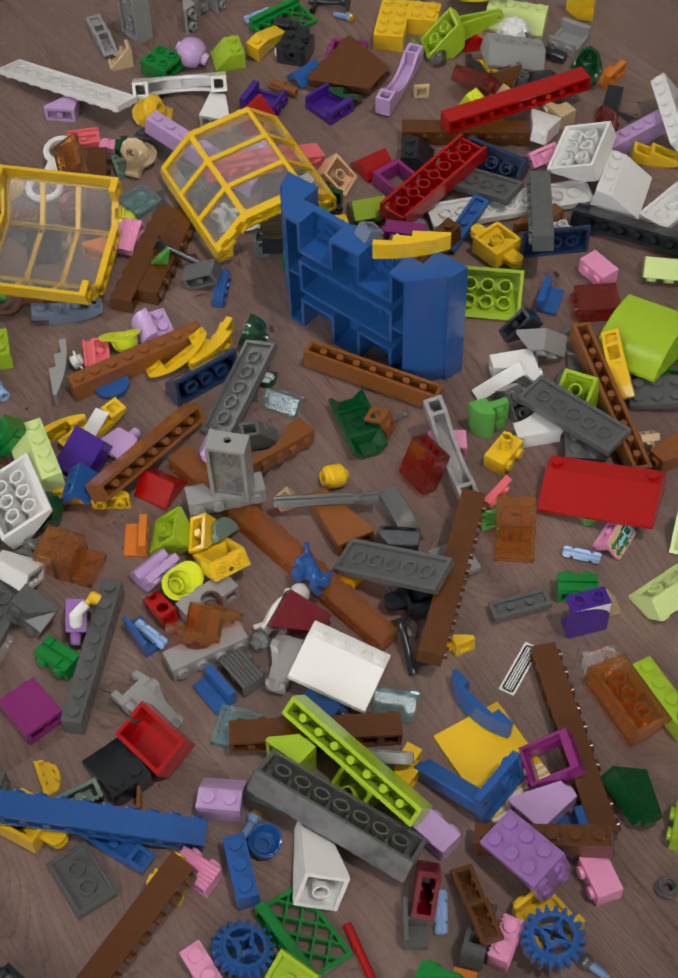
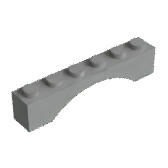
M442 395L423 400V410L436 444L450 456L445 468L459 502L462 488L478 491L460 451Z

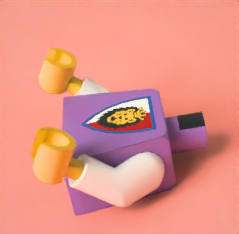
M92 591L87 599H65L66 633H70V645H82V633H86V613L90 610V605L93 607L97 605L101 594Z

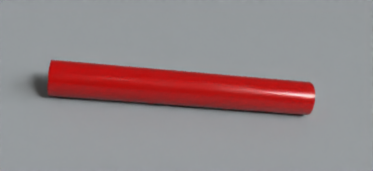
M352 922L345 923L343 927L366 978H376Z

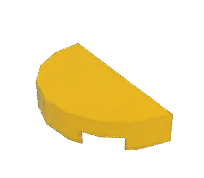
M44 760L33 761L43 793L49 797H54L62 784L59 769L55 764L45 762Z

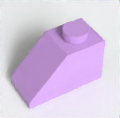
M72 97L59 98L43 107L45 118L50 121L77 122L81 111L79 101Z

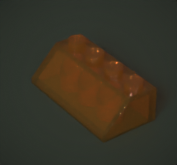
M624 653L589 666L584 678L585 684L630 747L650 739L672 720Z

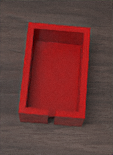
M141 701L130 714L131 718L141 721V723L138 724L126 719L115 735L157 776L168 779L195 744L155 706Z

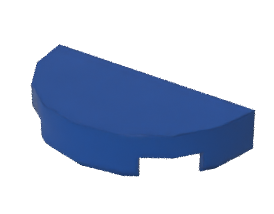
M128 375L95 389L96 395L100 398H110V400L114 397L117 399L123 397L130 386Z

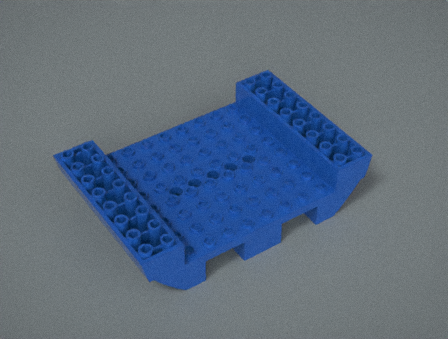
M289 172L280 184L286 290L289 293L291 319L305 327L317 315H320L332 322V343L361 357L374 346L388 354V366L430 381L446 380L461 371L468 267L441 252L434 253L424 263L412 257L372 259L373 241L363 243L355 235L357 227L319 208L318 187Z

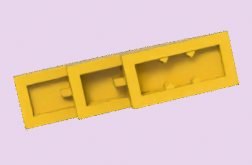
M413 231L412 236L393 235L392 240L373 239L372 259L411 258L449 250L451 248V232Z

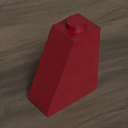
M292 589L285 591L266 627L269 629L309 633L315 620L330 626L331 621L329 619L332 614Z
M417 859L413 880L412 918L434 921L442 878L439 863Z

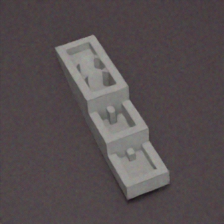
M97 14L86 17L90 32L103 57L107 58L114 56V53L117 54L118 50L101 15Z
M66 338L59 339L61 353L54 354L56 367L49 368L56 407L60 406L68 383L67 375H69L70 361Z

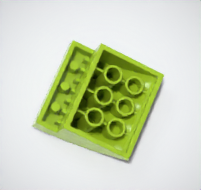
M629 294L613 312L602 332L619 328L630 374L655 382L678 359V311ZM600 334L598 338V343L604 354L603 342Z

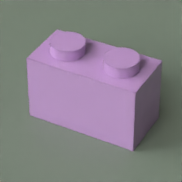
M431 809L421 824L409 827V829L428 839L424 847L441 862L460 845V831L455 825H449L437 810Z

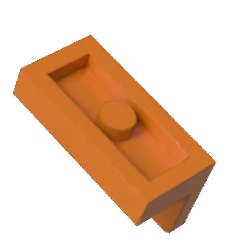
M621 59L615 66L609 65L602 71V75L596 85L607 89L608 84L614 85L625 75L627 62Z
M139 514V523L126 524L125 558L148 557L149 520L147 514Z

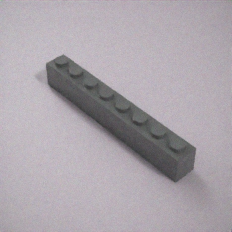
M530 171V177H527L529 245H532V251H554L550 171Z
M102 579L98 592L101 594V598L97 605H94L60 719L65 733L85 735L125 597L122 581Z

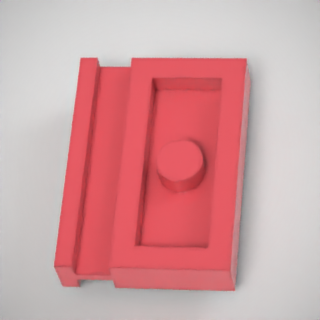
M98 127L67 131V136L76 139L80 143L81 149L99 147L100 135ZM68 144L70 151L75 150L72 145Z
M91 338L90 341L82 340L85 368L111 357L109 342L101 341L99 338Z
M508 475L485 497L484 501L488 502L486 510L489 507L492 509L498 503L500 495L504 496L510 490L508 485L512 479Z

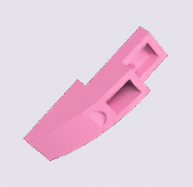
M200 940L179 952L192 978H222Z

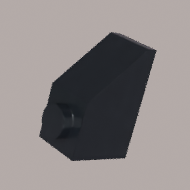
M523 306L499 331L505 341L511 343L521 340L516 334L517 330L537 329L543 323L536 312Z

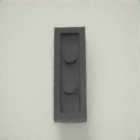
M545 587L488 602V609L494 623L552 608V601Z

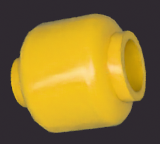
M340 463L326 465L319 473L320 482L327 489L344 487L349 478L348 470Z

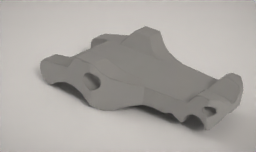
M280 630L271 641L272 666L268 679L265 680L266 690L283 695L292 681L287 676L305 641L288 636L289 631Z
M138 670L131 674L136 683L123 695L117 690L110 694L113 701L120 705L129 716L138 704L144 701L155 706L178 729L183 725V716L177 714L165 701L159 682Z

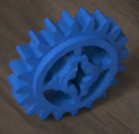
M545 905L544 912L536 908L535 916L529 913L528 921H523L522 927L524 929L521 930L520 937L524 939L521 940L520 945L527 947L524 955L532 954L530 963L539 961V969L543 968L546 964L548 965L549 972L552 971L553 966H556L557 970L561 972L563 964L566 968L570 969L571 961L577 964L579 956H583L584 949L582 947H585L587 940L583 939L586 931L579 930L582 925L581 921L573 922L575 913L570 916L566 915L567 908H564L560 913L558 912L557 905L554 906L553 911H550L548 905ZM545 923H553L551 925H543L542 927H540L542 924ZM563 927L570 934L572 941L567 940L568 936L564 933ZM534 935L539 937L538 941L542 943L543 950L536 943ZM556 951L563 952V953H560V954H552V953H554V952H556Z
M239 918L235 925L231 921H228L226 927L221 925L219 932L215 933L210 947L213 949L211 957L216 958L214 966L222 965L219 973L222 974L228 971V978H232L233 975L236 978H260V975L265 976L276 956V953L273 952L276 945L270 943L272 935L264 936L266 928L258 930V922L250 926L249 919L246 920L245 924H242ZM244 947H246V950L243 951L242 954H240L241 950H243Z

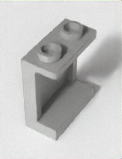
M564 17L561 22V28L554 36H548L547 47L550 50L555 49L565 52L567 56L574 58L590 39L591 26Z

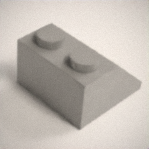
M548 328L516 331V334L530 351L535 352L537 356H546L548 360H557V357H565L566 335Z

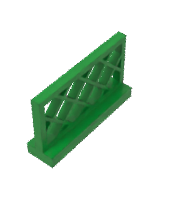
M284 0L250 17L249 30L257 33L262 31L260 30L262 27L269 28L274 26V24L270 23L275 21L276 16H291V21H298L301 23L300 26H307L308 28L317 24V19L300 3V0ZM300 9V10L302 11V13H298V12H294V11ZM293 16H295V17H301V21H300V20H294V19H292V18H293ZM303 18H308L311 21H303Z
M293 887L266 903L262 901L255 905L253 917L262 929L266 928V935H272L271 941L276 945L277 950L285 949L313 970L315 969L311 965L312 958L325 960V967L316 971L320 975L324 976L353 957L352 951L320 909L293 905V902H289L290 896L293 895ZM275 905L286 906L284 916L274 914L270 908ZM288 907L301 909L300 919L286 916ZM304 910L314 912L317 916L316 922L303 920ZM285 922L299 924L297 933L287 932L284 928ZM301 925L315 927L313 937L300 934ZM317 928L327 930L330 934L329 940L317 938ZM298 940L312 942L311 951L300 950ZM314 944L328 945L327 955L314 953ZM331 946L341 948L344 955L339 958L329 956Z

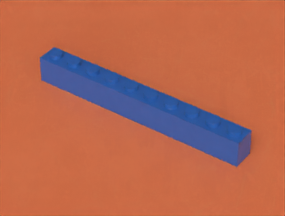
M0 787V824L183 850V847L186 846L189 849L196 848L201 853L204 849L208 820L203 819L201 816L192 815L185 817L177 812L165 814L159 813L155 809L144 811L129 805L117 807L109 802L97 804L88 799L77 801L70 800L67 796H57L56 798L49 797L41 792L29 794L20 789L9 791L3 790Z

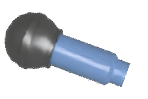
M583 953V956H579L578 965L581 969L590 970L600 978L611 977L605 969L594 962L590 954Z

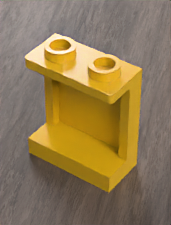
M531 890L525 897L523 895L518 897L513 902L512 916L523 921H528L529 913L535 916L536 908L544 912L545 905H548L550 911H553L554 906L557 905L558 912L560 913L564 908H567V916L573 913L555 893L548 901L545 900L543 903H540ZM578 914L573 922L581 921L582 925L579 930H583L586 920ZM545 923L542 924L540 927H542L543 925H551L553 923ZM563 927L564 933L568 936L567 940H571L570 934ZM534 935L536 943L543 950L542 943L538 941L539 937Z

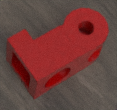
M157 590L142 599L146 609L154 616L164 630L179 621L176 608Z

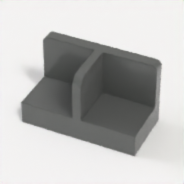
M403 896L404 951L427 950V920L412 918V902H408L407 896Z

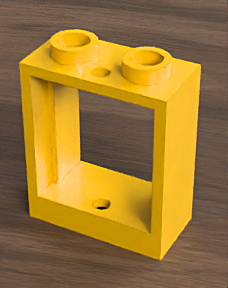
M228 537L209 546L207 549L193 554L195 562L202 568L204 575L214 582H218L251 565L245 548Z

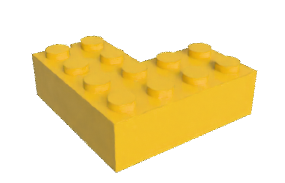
M382 0L373 33V50L403 52L407 34L424 35L441 17V3Z

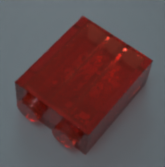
M455 64L450 80L461 88L472 91L477 87L482 94L486 95L495 94L499 90V81L488 72Z
M616 283L574 285L573 293H570V302L574 304L573 315L577 317L578 323L608 321L621 303Z
M427 433L413 436L398 472L421 495H425L437 490L451 456Z

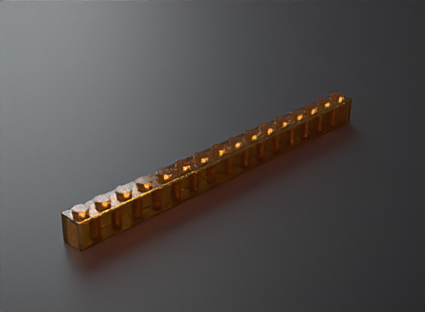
M184 445L168 456L170 469L182 480L186 481L189 486L204 483L210 489L207 464L198 456L194 449ZM257 504L220 512L224 517L231 518L240 528L239 530L292 576L291 571L295 567V558L304 554L303 546L300 545L297 538L291 537L283 526L277 525L269 514L266 515L262 512ZM315 558L318 567L323 572H331L322 560ZM333 572L329 587L321 588V596H316L312 591L310 592L370 646L385 651L397 640V626L384 618L380 610L374 609L369 605L365 597H360L351 585H346L336 572ZM302 580V581L299 582V583H307V584H308V582H307L306 580Z

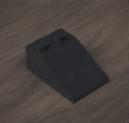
M118 737L82 760V764L91 776L97 779L100 788L115 806L125 805L137 796V785H141L142 792L153 786L149 770Z

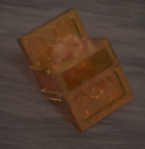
M71 133L52 148L57 171L90 174L84 148L79 143L78 134ZM64 185L66 189H71L72 187H74L70 185Z
M497 495L494 561L534 563L536 497Z
M48 525L32 554L33 561L51 565L55 579L91 589L107 559V555L104 552L89 549L84 534Z
M190 601L185 625L166 623L165 631L172 634V638L180 639V642L192 644L193 641H198L201 645L211 646V643L219 644L223 623L234 624L235 621L242 622L244 614L227 606Z

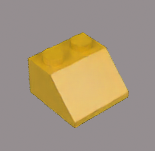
M566 0V10L577 20L593 22L597 0Z

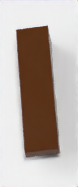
M468 864L451 869V882L481 946L504 940L502 930L488 897H485L473 865Z

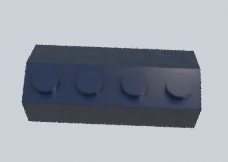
M469 136L468 140L480 147L487 146V159L477 169L523 181L532 161Z
M591 225L554 228V251H532V245H529L528 231L518 232V236L522 238L520 254L524 256L523 258L587 252Z
M225 349L178 376L171 378L165 382L167 395L178 407H181L183 404L224 383L237 358L236 349Z

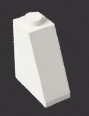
M210 92L199 114L200 127L229 115L225 94ZM231 128L228 129V130H226V131H223V132H229V133H230V132H231Z
M531 109L529 119L530 141L546 145L559 133L562 118Z
M5 550L0 552V579L19 591L26 583L34 588L44 581L46 562Z

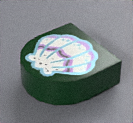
M266 371L260 386L263 388L273 387L276 384L278 372Z

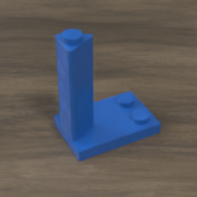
M514 750L503 758L498 769L481 789L431 759L425 762L419 761L415 766V769L419 770V781L476 814L479 823H489L524 781L521 755Z

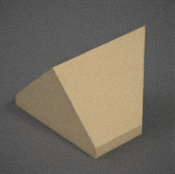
M127 39L124 40L126 48L120 45L118 53L113 54L116 57L108 60L112 71L134 67L132 49Z

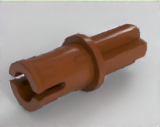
M273 78L269 80L268 86L279 90L280 93L285 89L287 94L296 97L298 95V87Z

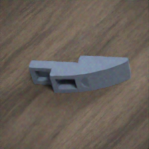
M101 298L95 301L91 300L90 305L68 302L30 303L31 320H48L49 325L80 322L103 313Z

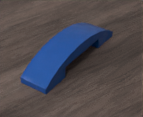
M454 669L450 683L456 701L464 712L488 731L502 737H510L513 722L499 709L492 713L468 690L470 681L457 669Z
M82 836L112 859L141 874L145 873L157 857L156 854L139 843L136 845L131 842Z

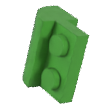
M486 397L470 402L467 420L469 431L481 438H491L494 436V430L507 426L509 410L507 397L489 402Z

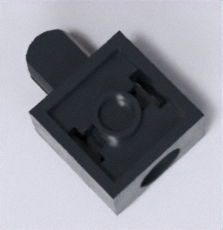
M298 26L296 31L285 30L276 47L277 63L302 67L309 62L315 50L314 35L310 34V29L307 26Z
M398 587L399 591L385 594L384 608L388 613L405 610L406 615L411 616L408 619L409 622L427 618L433 594Z

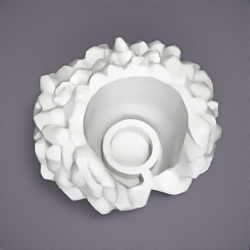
M513 16L502 21L495 33L531 38L532 29L523 18Z

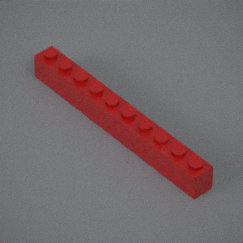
M582 67L575 68L441 110L440 124L450 135L588 91L591 77Z

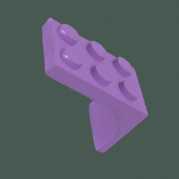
M511 809L480 841L482 847L529 887L540 903H543L545 900L548 901L554 895L555 889L560 883H565L570 877L571 868L565 853Z

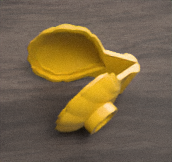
M149 94L148 97L139 99L134 104L132 114L136 123L145 127L146 119L155 110L172 120L173 109L164 106V103L157 94Z

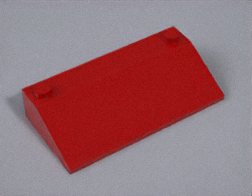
M551 455L545 470L537 511L653 530L666 489L665 471Z

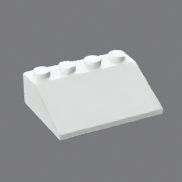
M605 121L565 126L547 171L582 182L599 181L617 137L612 122Z
M611 149L590 205L639 219L638 214L642 210L652 177L629 156Z
M28 453L0 469V537L3 542L15 550L22 545L26 538L33 537L53 511Z
M315 620L287 678L364 713L391 655Z

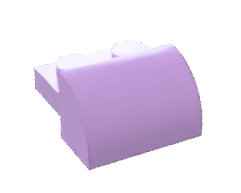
M144 308L137 312L131 321L132 329L138 328L141 330L137 335L139 344L174 330L164 308L151 312Z
M161 549L132 571L129 576L141 589L149 592L162 581L163 576L169 570L177 566L175 562L180 558L176 553L168 555L165 549Z

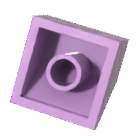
M204 777L198 789L195 807L197 816H201L206 820L241 823L247 781Z

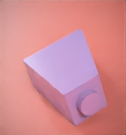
M560 780L511 796L508 799L506 809L508 811L511 809L528 824H555L575 805L577 795L570 785H565Z

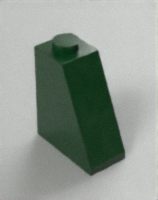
M612 766L600 776L601 781L632 826L649 829L654 827L656 822L663 818L647 769Z

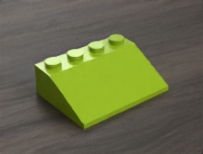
M467 266L468 279L465 317L509 321L521 309L525 270Z

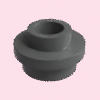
M671 876L661 877L657 881L656 891L664 899H673L678 895V882ZM669 886L671 891H666L663 887Z

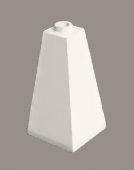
M297 821L294 829L293 905L337 911L350 881L348 871L335 844L330 839Z

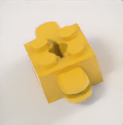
M498 221L487 228L481 224H474L471 227L470 237L473 239L472 252L493 268H499L503 264H507L514 270L522 267L524 257L520 254L522 238Z
M22 787L20 788V790L25 791V793L33 794ZM0 824L1 836L35 854L39 852L44 843L55 849H61L69 841L68 833Z

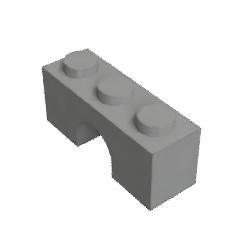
M230 576L218 582L210 579L175 603L177 614L193 630L208 619L207 610L204 606L207 602L216 601L225 608L240 597L239 586Z

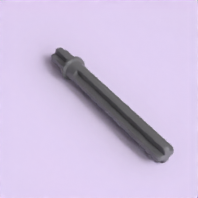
M360 489V492L281 495L273 497L274 507L361 503L363 505V503L379 502L380 495L379 491H362V489Z

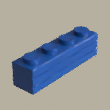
M221 270L219 282L215 284L212 297V306L215 308H223L224 304H226V296H228V288H230L229 281L232 280L230 270Z

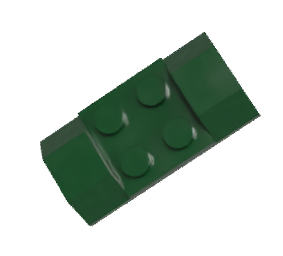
M363 389L359 390L351 399L340 402L333 398L328 399L336 422L352 455L361 460L380 455L388 446V441L380 424L364 421V417L370 410L371 405ZM372 414L371 418H376L375 414Z

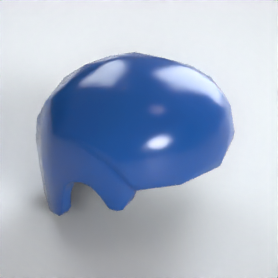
M270 822L257 824L247 838L249 851L259 859L273 857L282 845V833L277 826Z

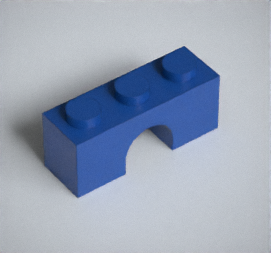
M242 832L222 837L238 911L255 907V905L260 903V897L245 834Z

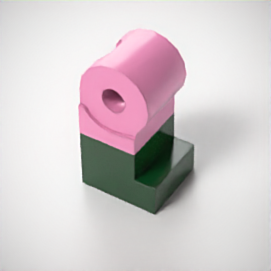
M121 136L120 139L115 140L103 138L99 141V147H106L107 153H110V155H118V157L123 158L120 149L123 141L128 138L127 136Z

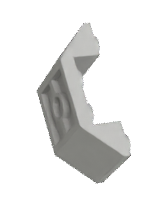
M183 0L186 34L190 35L198 29L197 18L210 9L219 13L228 7L227 0Z

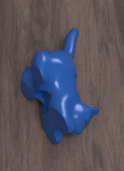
M305 542L303 547L304 554L295 558V567L292 568L291 574L298 583L306 580L311 591L316 596H321V588L329 587L333 572H323L318 567L315 558L311 555L309 543Z

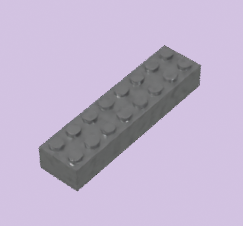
M272 749L256 768L246 789L256 797L273 805L276 809L283 811L293 819L303 823L313 831L320 833L333 843L340 845L353 855L362 858L404 883L428 840L275 749Z

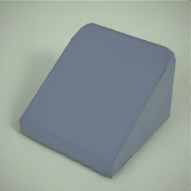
M361 221L355 230V235L363 243H369L384 234L374 222Z

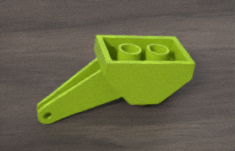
M450 7L420 39L427 58L432 60V57L438 52L442 53V60L455 58L465 47V40L502 21L504 14L501 9L497 8L459 16L457 11Z

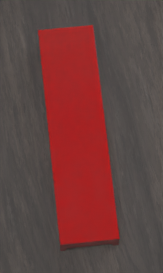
M460 133L380 202L379 216L389 220L417 221L487 159V146L480 147L463 138V134Z

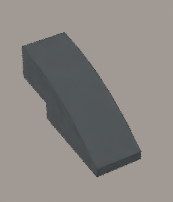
M395 484L379 491V504L386 512L387 520L391 526L419 528L410 508ZM420 530V538H419V541H420V540H423V535H422V533H421V530Z

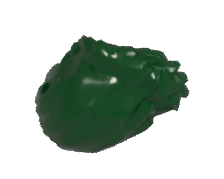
M592 46L581 49L569 67V70L582 67L591 77L590 86L595 85L602 75L600 54Z

